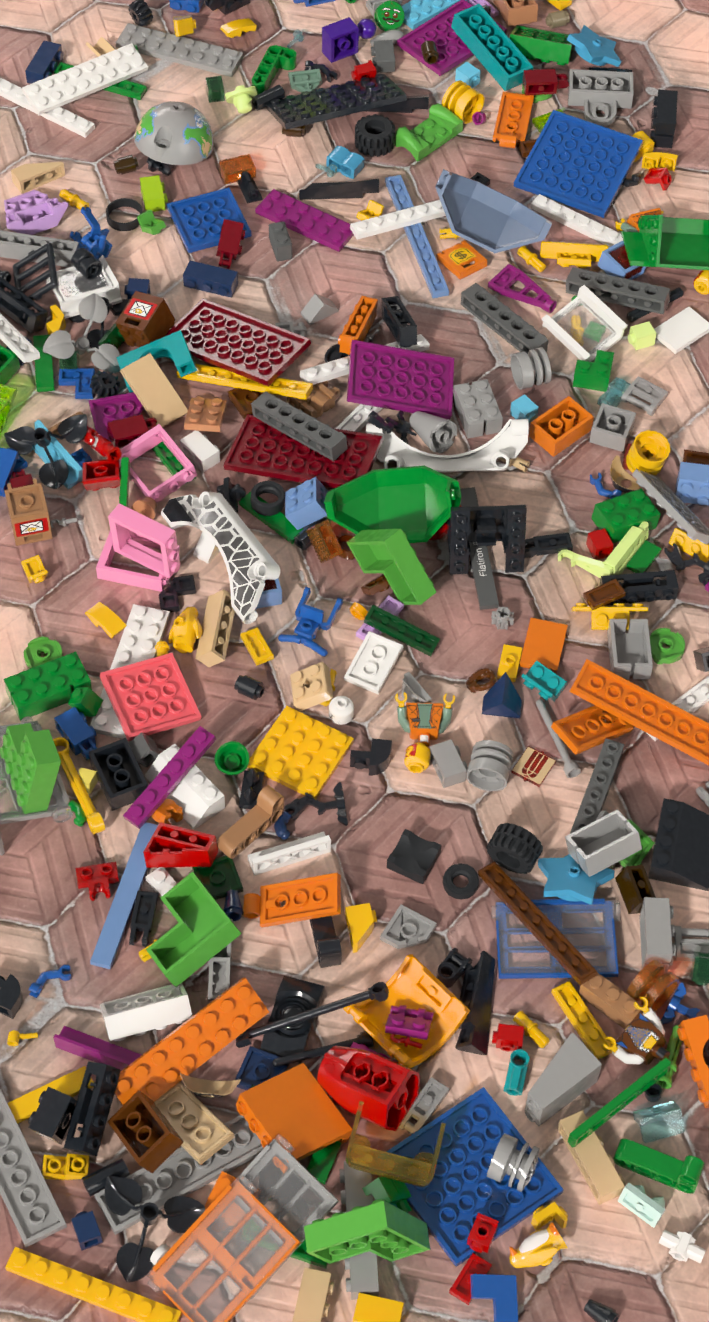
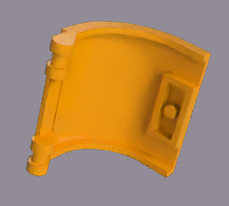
M413 954L406 956L398 970L386 983L389 989L387 1000L379 1002L375 999H368L343 1008L347 1014H351L354 1017L353 1020L357 1024H360L387 1051L391 1058H395L399 1064L408 1068L422 1063L438 1051L457 1031L470 1012ZM400 1005H405L410 1009L419 1010V1008L426 1009L427 1012L434 1013L427 1040L410 1037V1040L423 1044L421 1049L410 1045L404 1047V1043H394L390 1039L391 1034L385 1033V1026L391 1006L400 1007ZM395 1034L394 1037L400 1039L401 1037L406 1038L407 1036Z

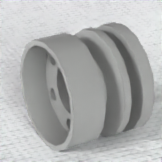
M543 347L536 348L535 350L531 349L528 354L522 351L511 355L512 376L519 389L530 388L534 383L536 385L550 383L552 376L548 355Z
M482 740L477 742L473 746L471 762L467 770L466 778L468 782L481 790H503L507 786L509 770L511 769L514 755L512 750L505 744L497 741Z
M504 1133L491 1160L487 1177L501 1182L507 1174L510 1176L508 1186L512 1188L516 1179H518L517 1190L523 1192L536 1170L540 1148L534 1146L529 1155L527 1154L529 1143H525L521 1150H517L518 1139Z

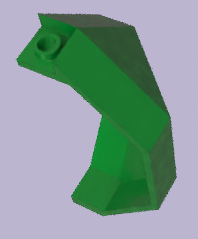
M427 466L377 469L327 492L324 504L327 518L356 535L362 530L401 528L407 535L409 543L427 542L450 518L451 507H460L461 492L459 481Z

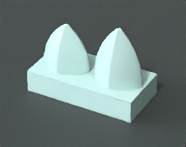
M628 1183L618 1199L619 1203L653 1228L659 1223L666 1210L664 1197H648L642 1185L633 1186L631 1183Z

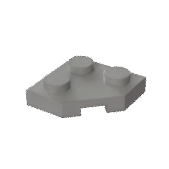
M400 905L381 934L380 940L397 949L427 943L437 927V923Z

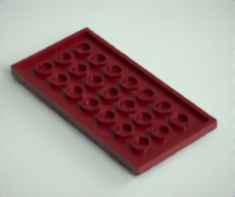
M204 298L166 334L168 336L181 330L193 357L268 387L311 345L309 338Z
M247 414L223 465L224 470L301 483L317 477L324 487L337 488L371 471L382 445L383 437L335 429L346 436L348 449L336 460L332 461L253 415Z

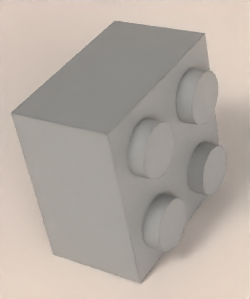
M602 403L591 429L590 443L624 452L634 427L636 413Z

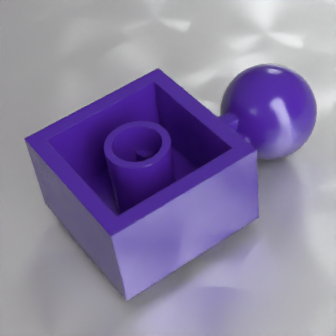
M348 17L322 27V53L331 63L358 53L359 36L363 39L372 38L376 33L375 23L371 19H362L356 25Z

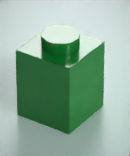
M77 687L72 692L68 704L72 708L75 707L79 713L82 712L85 717H94L97 715L103 699L89 687Z

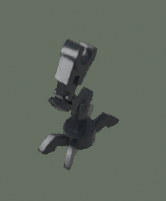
M402 410L397 414L399 421L390 417L384 420L375 411L368 415L370 417L368 421L379 429L382 428L384 431H387V434L391 433L393 428H395L396 432L401 434L400 439L407 444V433L413 436L417 435L410 430V423L405 421Z
M673 543V552H669L667 548H664V552L670 561L677 566V571L694 565L703 568V573L698 575L700 583L704 586L708 583L709 560L706 563L700 560V557L694 553L693 559L683 561L680 549L675 543Z
M338 782L333 789L336 801L320 802L314 799L312 795L305 793V797L295 799L284 808L286 812L295 811L291 814L292 820L297 819L308 805L319 809L318 815H322L326 810L338 808L336 813L338 821L345 826L348 825L341 782Z

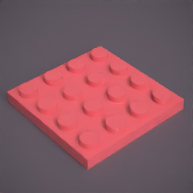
M173 653L100 673V679L128 741L133 740L141 732L146 735H152L201 720V714Z

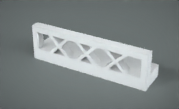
M323 831L247 855L248 861L255 876L331 852V839Z

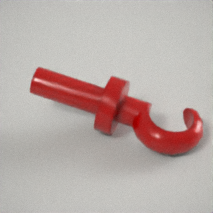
M395 1034L390 1036L391 1041L397 1044L404 1043V1047L410 1045L421 1049L423 1045L410 1040L408 1036L406 1038L401 1037L400 1039L395 1038Z

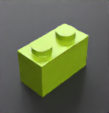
M159 175L141 177L140 188L145 211L165 210V203H168L167 194L163 193L165 191L164 181H160Z

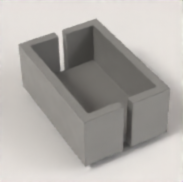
M488 379L474 381L472 385L464 383L453 386V402L467 439L483 436L484 421H486V435L499 433L502 430L503 417Z
M609 619L607 637L611 672L624 679H629V676H632L633 679H650L653 664L648 619H630L628 633H625L627 619Z
M618 809L565 836L570 856L577 864H580V867L589 877L642 850L639 832L630 822H627V819Z
M644 897L639 916L642 973H667L669 966L673 965L676 945L672 943V937H674L675 928L674 925H671L673 906H670L669 898Z

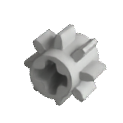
M498 607L497 611H492L491 624H495L498 630H507L509 625L514 624V612H510L508 607Z

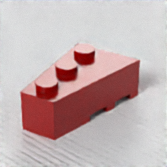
M160 822L143 853L147 868L211 867L218 854V846L215 835Z

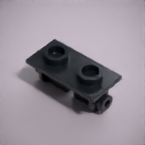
M247 171L242 172L241 180H237V183L247 204L263 200L253 177Z

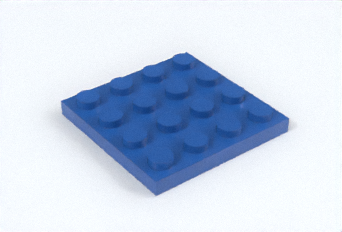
M229 187L167 203V210L188 253L218 246L224 219L244 223L243 230H246L244 238L252 236L251 230Z

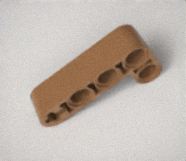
M269 785L265 786L257 797V805L218 838V849L230 859L235 858L278 820L283 813L284 797Z

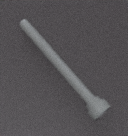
M537 700L538 710L565 763L564 772L567 778L578 776L581 773L578 763L571 759L562 739L551 728L553 721L543 700Z

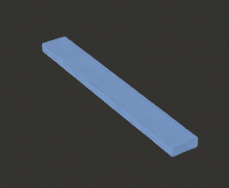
M145 822L140 828L91 957V965L111 970L135 905L137 891L141 889L148 870L143 851L158 827L156 824Z

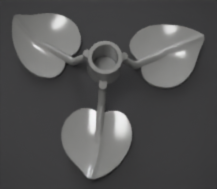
M93 293L85 297L78 307L81 317L90 320L83 336L75 342L71 340L69 332L64 330L55 331L47 338L43 346V352L58 359H68L74 352L82 355L86 351L88 353L96 351L91 356L92 363L103 371L106 369L107 372L111 373L113 371V373H117L120 371V367L116 357L120 356L116 347L111 344H102L99 349L96 347L89 348L90 342L86 336L93 321L102 323L106 319L108 311L105 301L98 294Z

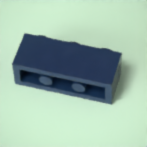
M45 40L42 42L25 70L27 83L32 84L52 76L59 62L63 60L64 53L62 52L61 44Z
M190 260L183 273L184 287L232 298L238 286V272Z

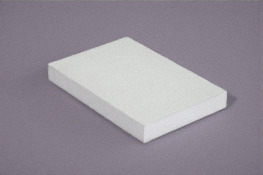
M687 307L654 328L657 333L656 338L676 354L709 332V322L691 307Z
M369 631L348 668L344 681L379 695L403 650V645Z

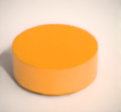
M356 602L349 608L350 613L358 620H364L368 614V611Z

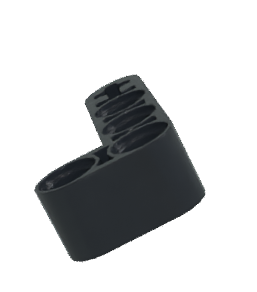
M332 916L309 919L320 968L341 965V945L339 937H336Z

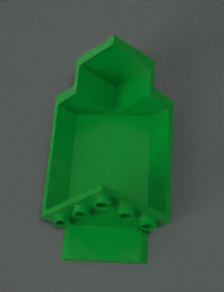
M642 215L638 221L639 232L621 231L630 266L709 270V220L663 217V215Z

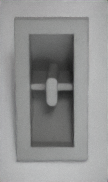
M314 294L301 311V316L311 325L339 312V309L329 298Z

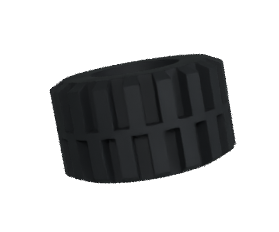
M373 114L372 116L362 117L361 120L357 121L355 125V147L360 153L363 152L364 155H370V157H380V155L384 156L391 152L395 144V125L392 120H389L388 117H383V115Z
M504 823L497 827L486 849L490 857L501 867L518 874H527L532 871L543 851V846L537 837L525 828L512 823Z

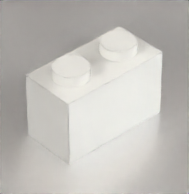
M195 430L180 440L181 451L203 473L220 462L219 448L213 445L206 435L201 434L199 431Z

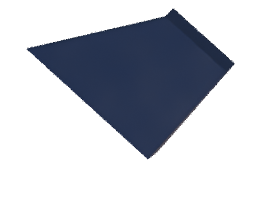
M506 672L484 695L482 714L520 719L522 700Z

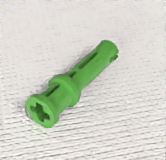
M679 1025L673 1026L667 1045V1050L670 1052L668 1060L671 1062L669 1072L656 1082V1084H659L664 1089L672 1087L671 1079L673 1073L677 1071L676 1060L682 1044L677 1032Z

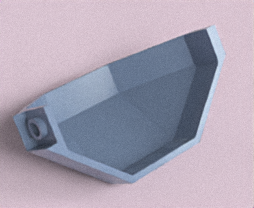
M443 169L435 186L452 233L493 253L545 240L551 228V221L527 206L470 178Z

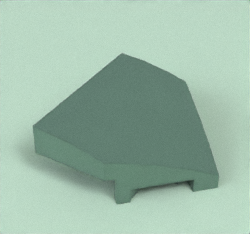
M320 69L288 72L290 86L298 92H313L322 85Z

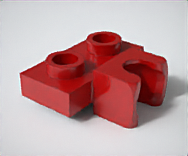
M116 862L75 868L78 889L88 887L91 901L96 899L95 896L98 892H103L107 899L111 897L109 884L119 882Z

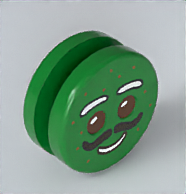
M395 1L383 2L374 13L375 23L382 31L399 28L405 18L402 6Z

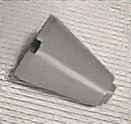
M416 411L410 416V426L431 451L443 453L454 443L452 439L454 435L457 436V426L451 420L421 411Z

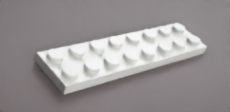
M131 43L22 87V92L39 116L148 71V66Z
M133 604L126 623L127 626L122 634L110 670L155 658L157 655L155 645L157 642L162 641L170 618V611ZM103 688L100 696L103 702L97 715L92 718L90 726L94 728L97 734L124 739L126 738L107 692Z

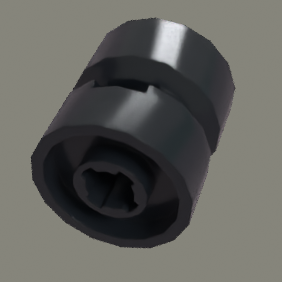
M86 248L78 249L71 258L72 266L80 271L88 280L95 279L102 272V262Z

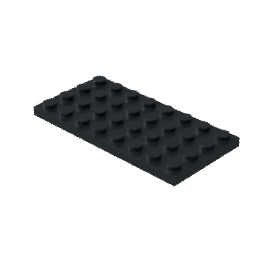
M377 74L374 78L364 77L360 81H347L346 84H334L330 88H318L316 91H306L296 96L288 95L284 99H272L271 102L266 103V108L287 130L407 101V94L385 74Z

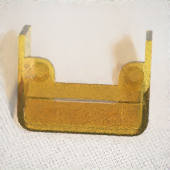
M359 1101L346 1152V1163L348 1166L359 1171L420 1187L428 1186L434 1177L446 1124L441 1123L433 1154L421 1152L414 1159L373 1149L367 1137L356 1134L364 1102Z

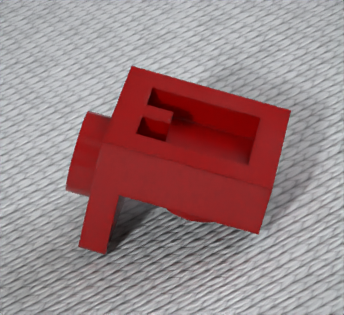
M650 168L644 177V181L646 184L660 183L664 191L671 184L672 177L669 174L668 168Z

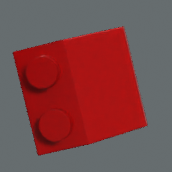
M106 459L83 463L82 482L86 491H97L102 488H116L120 486L121 467L119 460L110 462Z

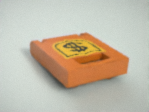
M465 240L461 244L458 243L443 250L442 253L436 254L437 260L460 280L487 267V259ZM472 261H475L474 264H472V265H470V266H468V267H466V268L463 267L464 265H466V264H468V263H470V262H472Z

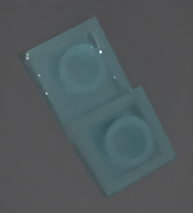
M616 377L608 385L607 391L598 399L597 404L601 405L604 403L617 407L622 401L623 393L631 384Z

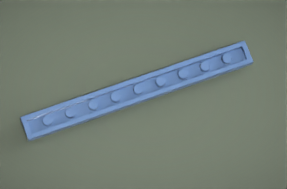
M401 175L386 177L385 184L396 211L414 207ZM417 223L403 227L432 298L448 296L449 289L422 224Z

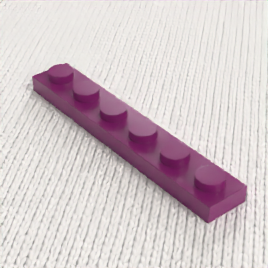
M199 726L124 813V819L140 829L216 741V737Z

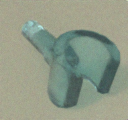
M299 29L295 30L293 33L294 39L287 47H292L297 41L302 42L304 39L302 36L303 32Z
M316 164V168L327 172L328 177H333L334 173H337V166L334 164L328 167Z

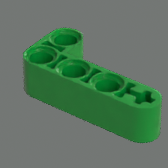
M277 45L270 46L267 49L251 80L252 86L256 87L257 95L269 89L279 68L284 70H294L296 68L297 53L295 50Z
M629 1139L620 1140L613 1157L614 1163L620 1167L688 1194L695 1192L705 1165L701 1159L695 1156H686L685 1160L681 1161Z

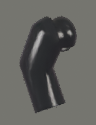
M633 174L632 178L625 177L622 185L625 187L636 186L640 183V176Z

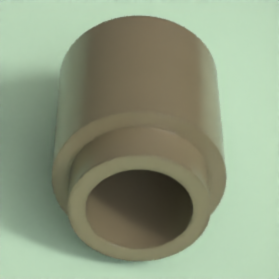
M563 10L548 13L545 19L546 25L551 29L566 26L570 22L568 12Z

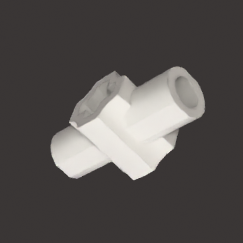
M664 1229L659 1240V1244L669 1248V1254L679 1261L686 1262L690 1258L701 1263L706 1249L695 1245L696 1239L686 1232L678 1231L675 1235Z

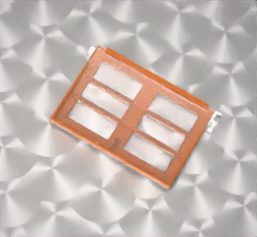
M240 1174L231 1185L225 1188L147 1275L150 1278L147 1284L155 1292L161 1290L191 1322H229L301 1243L253 1195L257 1188L243 1174Z

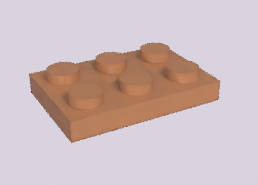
M203 397L191 398L184 422V430L220 432L227 400L219 398L204 399Z

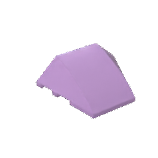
M37 190L4 200L6 226L16 233L28 235L45 231L58 225L68 207V203L65 201L62 203L58 202L57 198L50 199L47 194Z

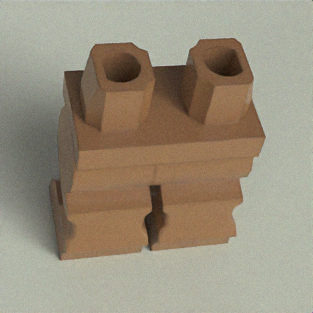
M328 381L313 385V390L307 400L287 396V402L298 410L300 409L307 415L317 419L322 416L323 412H327L330 408L335 407V400L340 397V390L337 387H332L329 390Z

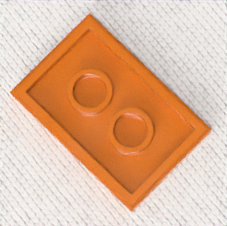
M530 618L519 667L530 669L537 660L557 674L568 625Z

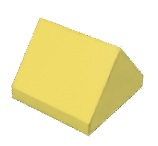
M80 768L79 776L88 794H90L98 782L97 771Z

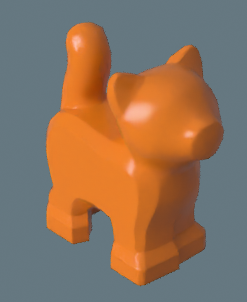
M165 799L151 817L158 823L171 825L168 819L173 818L176 823L183 819L182 807L178 806L172 799Z

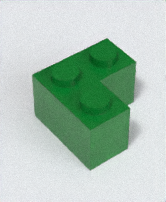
M597 350L595 362L577 360L573 387L607 392L614 352Z

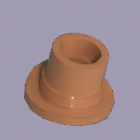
M146 497L133 503L132 510L154 520L156 516L155 509L157 508V503L154 499Z

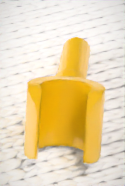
M12 1030L8 1034L7 1045L18 1046L19 1039L38 1038L37 1032L23 1034Z

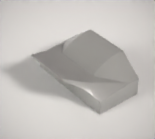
M410 672L404 674L401 695L403 699V693L405 692L407 694L406 702L431 703L432 698Z

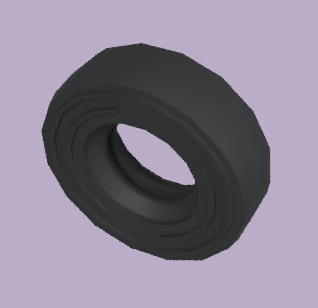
M459 863L450 866L446 870L442 883L444 890L449 896L462 900L468 899L476 893L479 886V877L473 867L468 864ZM462 875L467 877L469 884L460 888L455 886L453 879L456 876Z

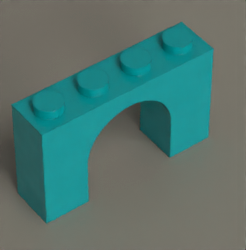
M181 330L116 357L120 369L151 353L154 359L162 357L172 359L181 377L197 371ZM125 380L129 392L132 393L133 390Z

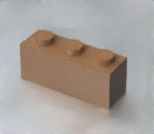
M598 972L597 976L580 986V997L623 1029L628 1027L639 1012L643 1013L642 1010L634 1007V1002L639 1007H643V1005Z

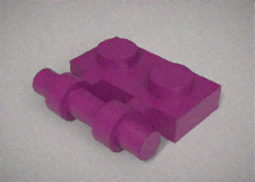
M400 1005V1007L391 1006L385 1026V1033L427 1040L434 1013L427 1012L426 1009L419 1008V1010L410 1009L405 1005Z

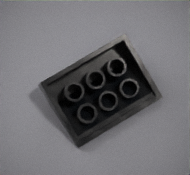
M663 799L648 879L709 891L708 814L684 802Z

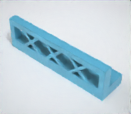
M40 420L35 421V430L37 428H44L47 432L49 431ZM51 437V442L47 448L54 462L63 460L67 464L69 474L64 485L67 489H70L83 481V469L55 437ZM38 444L33 445V450L45 464L50 463L44 448Z

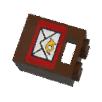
M135 291L115 324L127 345L141 347L165 337L169 329L175 325V318L164 298Z

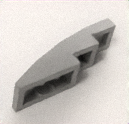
M232 942L209 960L208 1000L216 999L230 988Z

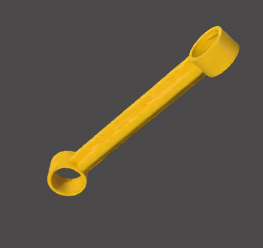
M62 737L54 738L53 741L56 747H66L65 750L58 752L61 766L84 811L92 834L105 831L103 819L100 813L96 811L69 756V742Z

